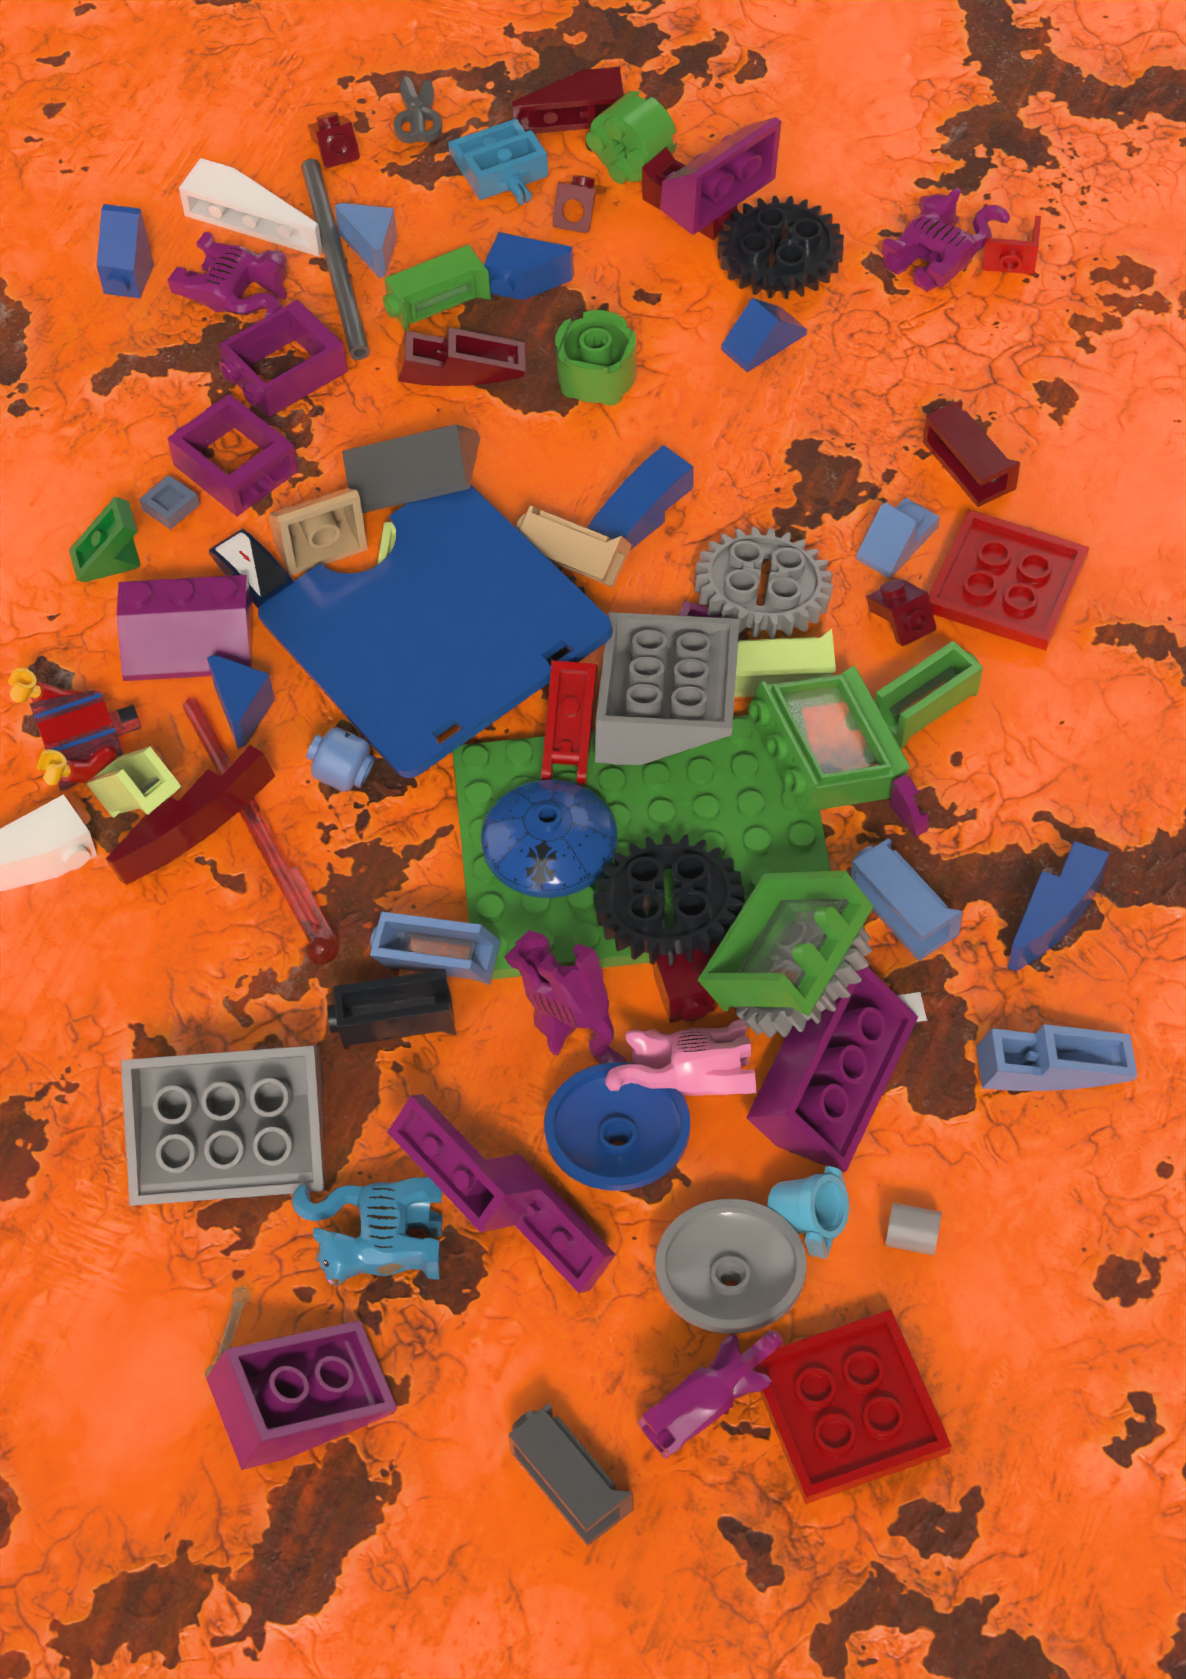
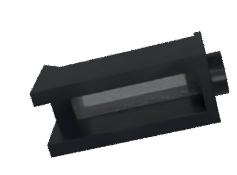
M445 969L333 986L335 1004L327 1005L331 1033L339 1032L344 1050L349 1049V1045L434 1032L456 1035L452 994Z

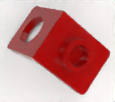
M1035 216L1032 241L987 238L985 240L982 269L985 271L1034 275L1039 247L1041 216Z

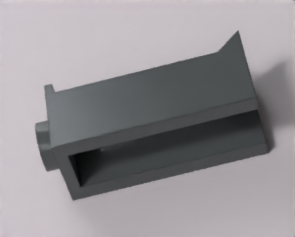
M550 1403L538 1412L536 1410L526 1412L513 1424L512 1432L508 1434L511 1454L587 1547L633 1511V1492L616 1490L614 1482L558 1416L553 1418V1409Z

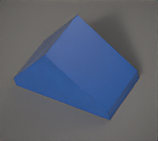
M752 298L723 341L721 351L742 369L749 372L807 335V328L782 307Z
M217 655L207 657L213 685L237 748L244 747L275 700L270 676L262 671Z

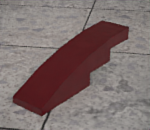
M250 744L221 777L207 769L179 801L170 796L150 814H146L106 858L118 879L125 885H128L170 863L209 837L241 811L275 777L264 753Z

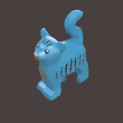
M412 1177L393 1183L374 1182L364 1187L353 1185L338 1187L318 1204L311 1202L310 1192L306 1185H299L293 1193L292 1205L294 1211L306 1220L318 1222L330 1218L347 1203L357 1206L360 1212L361 1235L357 1238L320 1228H313V1238L319 1243V1253L316 1255V1261L320 1263L321 1270L325 1273L329 1284L339 1286L347 1279L361 1273L389 1276L411 1269L422 1270L429 1279H440L441 1258L439 1256V1241L433 1238L422 1239L407 1235L408 1229L420 1228L425 1229L430 1237L442 1236L443 1215L430 1210V1203L442 1202L443 1192L429 1177Z

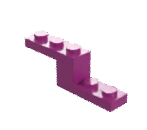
M424 1094L411 1095L387 1131L479 1232L515 1225L578 1293L590 1291L616 1255L520 1154L485 1160Z

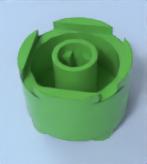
M638 91L625 93L598 115L591 124L590 132L586 135L588 147L596 152L599 159L608 168L610 177L619 184H623L626 181H641L642 167L665 147L668 148L671 154L675 152L677 143L673 145L672 136L676 133V129L669 113L654 98L649 97L645 100L637 96L641 93Z
M604 310L583 312V318L573 322L569 318L561 324L556 333L555 346L557 378L562 394L584 402L603 403L609 406L618 404L622 400L623 395L631 389L637 376L636 335L634 330H630L627 326V321L622 316Z

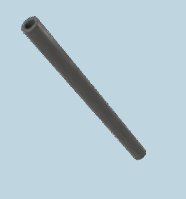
M308 159L302 163L301 169L315 222L319 225L321 245L348 349L352 359L363 360L368 357L370 351L320 163L316 159Z

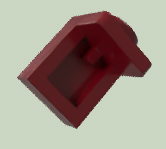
M337 112L322 114L316 117V123L308 125L311 140L318 145L322 163L326 168L356 161L360 158L352 122L343 115L338 116Z
M903 579L888 581L881 585L880 590L866 596L870 612L891 623L896 643L901 646H906L936 630L928 592Z

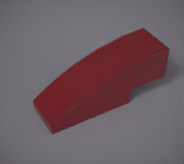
M448 327L444 338L405 331L398 351V382L431 386H471L524 377L526 372L525 342Z

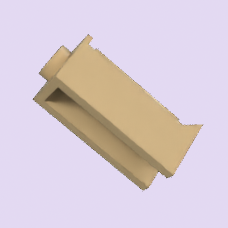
M531 505L527 513L519 518L515 527L553 564L612 588L616 584L632 546L622 536L611 540L605 535L545 511H539Z

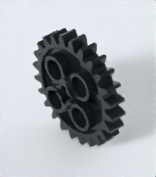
M773 196L772 203L766 204L764 200L758 198L757 207L754 208L745 203L743 204V213L733 211L731 213V221H723V231L718 233V259H721V269L728 270V279L735 280L739 278L740 289L752 285L753 295H757L764 289L767 290L768 298L772 299L776 291H781L783 297L788 299L790 291L795 290L802 297L804 296L805 287L808 286L812 290L818 291L819 281L829 283L831 273L837 274L839 272V263L843 261L844 235L840 234L839 223L832 224L833 215L831 213L821 216L822 206L818 205L809 209L807 199L796 205L794 204L793 196H789L785 203H780L778 197Z
M665 834L662 844L656 845L651 837H646V848L640 849L631 843L629 844L630 856L626 857L615 853V867L610 865L602 867L604 879H596L597 893L593 895L597 924L598 926H603L604 938L606 940L615 938L617 951L624 950L630 946L631 958L634 960L644 952L648 953L649 962L654 965L660 955H666L669 965H674L676 955L683 954L689 963L693 962V951L697 949L707 956L711 955L710 942L712 941L720 945L725 937V932L729 931L742 910L743 903H745L741 872L734 871V860L732 858L722 860V849L720 847L707 852L706 840L704 839L700 840L695 846H690L688 835H684L679 843L676 844L672 843L669 834ZM667 869L672 870L674 927L672 929L666 928L664 871Z

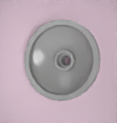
M719 1199L690 1208L668 1226L657 1247L655 1271L658 1287L663 1298L681 1318L694 1326L708 1331L737 1334L764 1328L779 1320L794 1306L805 1284L807 1261L805 1249L799 1235L792 1225L780 1214L764 1205L748 1200ZM726 1281H735L738 1283V1285L726 1286L723 1283Z

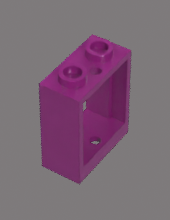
M298 299L219 344L222 362H220L219 366L226 380L231 384L236 383L242 389L247 401L253 407L258 405L268 417L273 416L348 372L343 343ZM294 340L312 356L267 383L249 367Z
M230 394L216 404L209 406L202 414L185 426L178 428L167 438L173 465L236 517L298 472L294 444ZM236 428L263 451L230 475H227L200 452L227 432Z

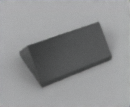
M455 424L342 451L348 488L358 491L362 513L470 489L480 442L478 431Z

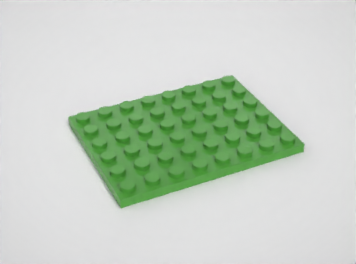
M791 711L806 738L802 711ZM749 715L733 717L731 736L642 765L595 763L596 731H592L587 784L579 785L596 793L610 808L617 826L616 853L626 857L630 856L629 844L631 843L640 849L646 848V837H651L656 845L662 844L665 834H669L672 843L676 844L679 843L684 835H688L690 846H695L700 840L704 839L706 840L707 852L720 847L722 849V860L728 858L734 860V871L741 872L745 903L764 873L831 871L820 810L800 813L793 797L787 793L784 780L775 762L769 758L766 745L757 727L751 723ZM545 736L464 744L453 751L468 919L469 923L481 924L501 940L492 979L521 976L519 970L512 968L504 956L528 930L545 935L550 943L552 954L561 966H573L576 964L577 958L573 948L577 944L595 949L601 968L650 963L648 953L644 952L634 960L631 958L630 946L624 950L617 951L615 938L609 940L604 938L603 926H598L594 907L593 895L597 893L595 883L567 896L556 898L533 897L514 891L504 885L494 876L485 861L481 844L484 820L491 807L504 794L522 784L541 780ZM553 764L552 779L577 783L576 772L578 766ZM553 819L542 820V822L550 823L554 821ZM613 858V861L610 866L615 867V862ZM667 869L664 871L666 928L672 929L674 927L672 870ZM795 913L789 925L795 923L798 913ZM803 913L806 918L810 915V913Z

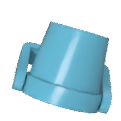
M827 1166L823 1174L811 1175L809 1178L778 1182L772 1187L768 1197V1208L784 1217L797 1233L806 1235L804 1242L810 1256L828 1259L834 1238L844 1230L848 1221L849 1197L846 1191V1184L842 1171L835 1167Z

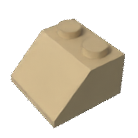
M345 488L268 514L273 541L289 576L311 570L319 563L326 565L368 550L360 495L355 489Z

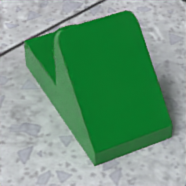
M114 497L69 549L77 581L85 583L140 567L141 563L133 540L134 535L138 531L129 501Z

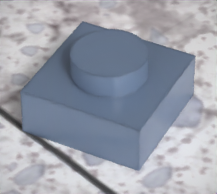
M167 475L139 499L142 510L170 530L200 505L197 494L170 475Z

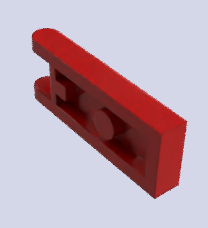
M552 660L541 780L552 779L553 764L578 766L576 772L577 784H587L597 664Z

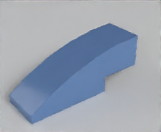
M1043 1024L1036 1033L992 1028L976 1046L982 1089L1008 1091L1070 1090L1134 1081L1138 1077L1130 1034Z

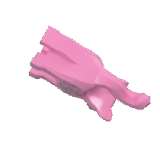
M744 1019L733 1021L729 1027L689 1028L670 1035L653 1028L646 1031L626 1032V1041L632 1046L634 1064L612 1068L605 1079V1084L610 1091H619L621 1086L634 1083L651 1089L674 1088L685 1096L756 1093L754 1069H741V1066L749 1065L748 1057H751V1043L749 1037H746Z

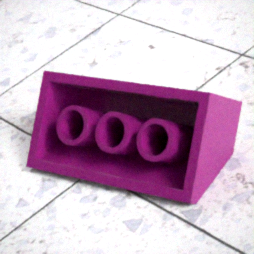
M868 967L856 971L862 979L861 982L848 985L846 989L851 995L849 998L838 997L834 1001L836 1004L834 1012L827 1009L822 1011L819 1023L814 1022L812 1018L807 1020L802 1032H799L795 1026H792L746 1117L777 1147L826 1167L838 1168L842 1172H846L918 1019V1016Z

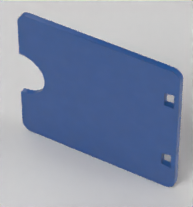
M471 484L470 489L407 503L389 515V519L396 529V541L390 554L377 566L363 572L347 574L332 571L319 563L264 601L258 609V617L263 626L395 772L405 778L420 775L550 683L551 666L546 659L560 649L566 647L570 652L558 661L579 662L605 644L613 634V627L609 617ZM455 724L460 728L459 731L439 744L436 737Z

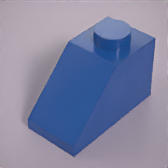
M103 204L97 255V269L103 293L141 299L154 267L142 211L139 208Z
M498 232L484 263L485 268L489 272L490 294L525 300L572 281L574 277L573 247Z

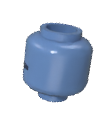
M339 727L330 729L324 737L317 734L306 754V758L313 761L311 765L312 777L341 792H348L354 786L361 788L375 760V756L370 754V744L367 740Z

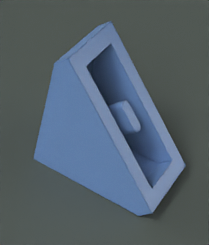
M349 203L335 205L338 234L378 278L385 276L397 240L394 208Z

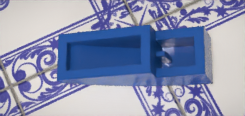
M662 445L620 485L592 519L587 529L605 535L611 540L622 536L632 544L631 549H633L665 523V511L693 489L694 466L665 445Z
M1074 841L1060 877L1041 872L1012 944L1008 969L1018 971L1038 959L1057 944L1079 921L1092 902L1104 878L1109 852Z

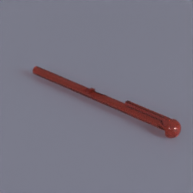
M196 698L187 699L183 703L182 708L218 775L221 777L232 765V762L199 701ZM253 798L239 811V814L309 942L305 951L307 958L315 964H328L339 953L340 945L338 938L333 934L297 866L290 869L271 833L259 816L260 808Z

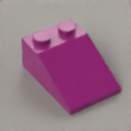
M360 1320L225 1349L206 1379L241 1470L288 1459L392 1415L397 1410Z

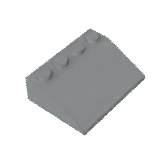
M609 612L613 634L605 643L596 714L595 763L642 765L731 736L733 729L739 619Z
M320 1046L121 1060L129 1206L293 1194L299 1185H306L309 1192L325 1191L323 1089Z

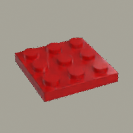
M969 510L928 595L933 615L1047 651L1087 560L1089 547Z
M892 1309L779 1347L754 1367L756 1372L767 1375L772 1380V1383L766 1389L759 1392L805 1505L939 1458L951 1452L952 1445Z

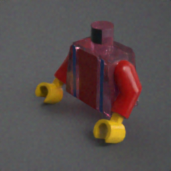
M26 668L14 669L8 679L9 684L13 685L9 694L14 702L23 703L29 697L32 699L33 703H30V707L46 749L41 753L36 768L38 770H46L43 776L44 781L52 786L58 783L61 791L67 790L79 783L86 784V782L118 756L123 755L118 736L142 729L133 704L108 712L100 691L68 690L43 682L37 683L36 676Z

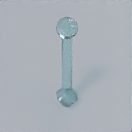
M239 1286L232 1292L234 1304L215 1362L208 1366L205 1371L206 1379L225 1349L230 1348L243 1306L251 1300V1292L244 1286Z

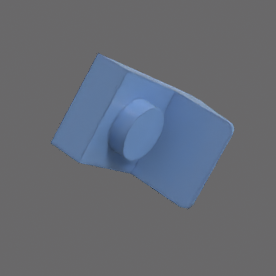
M906 497L896 508L884 502L880 506L856 554V560L891 579L938 529L940 517Z

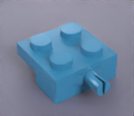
M517 118L448 142L449 154L479 201L509 190L517 202L523 205L524 201L528 203L532 198V194L525 184L548 177L546 151L532 130L525 132Z

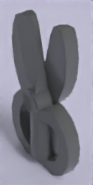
M403 76L400 90L402 102L407 110L400 112L395 117L393 122L395 136L399 141L405 143H414L416 141L431 142L442 133L441 117L435 110H432L435 98L432 82L424 80L417 96L411 79ZM425 119L433 122V127L428 131H425ZM405 122H410V133L402 130Z

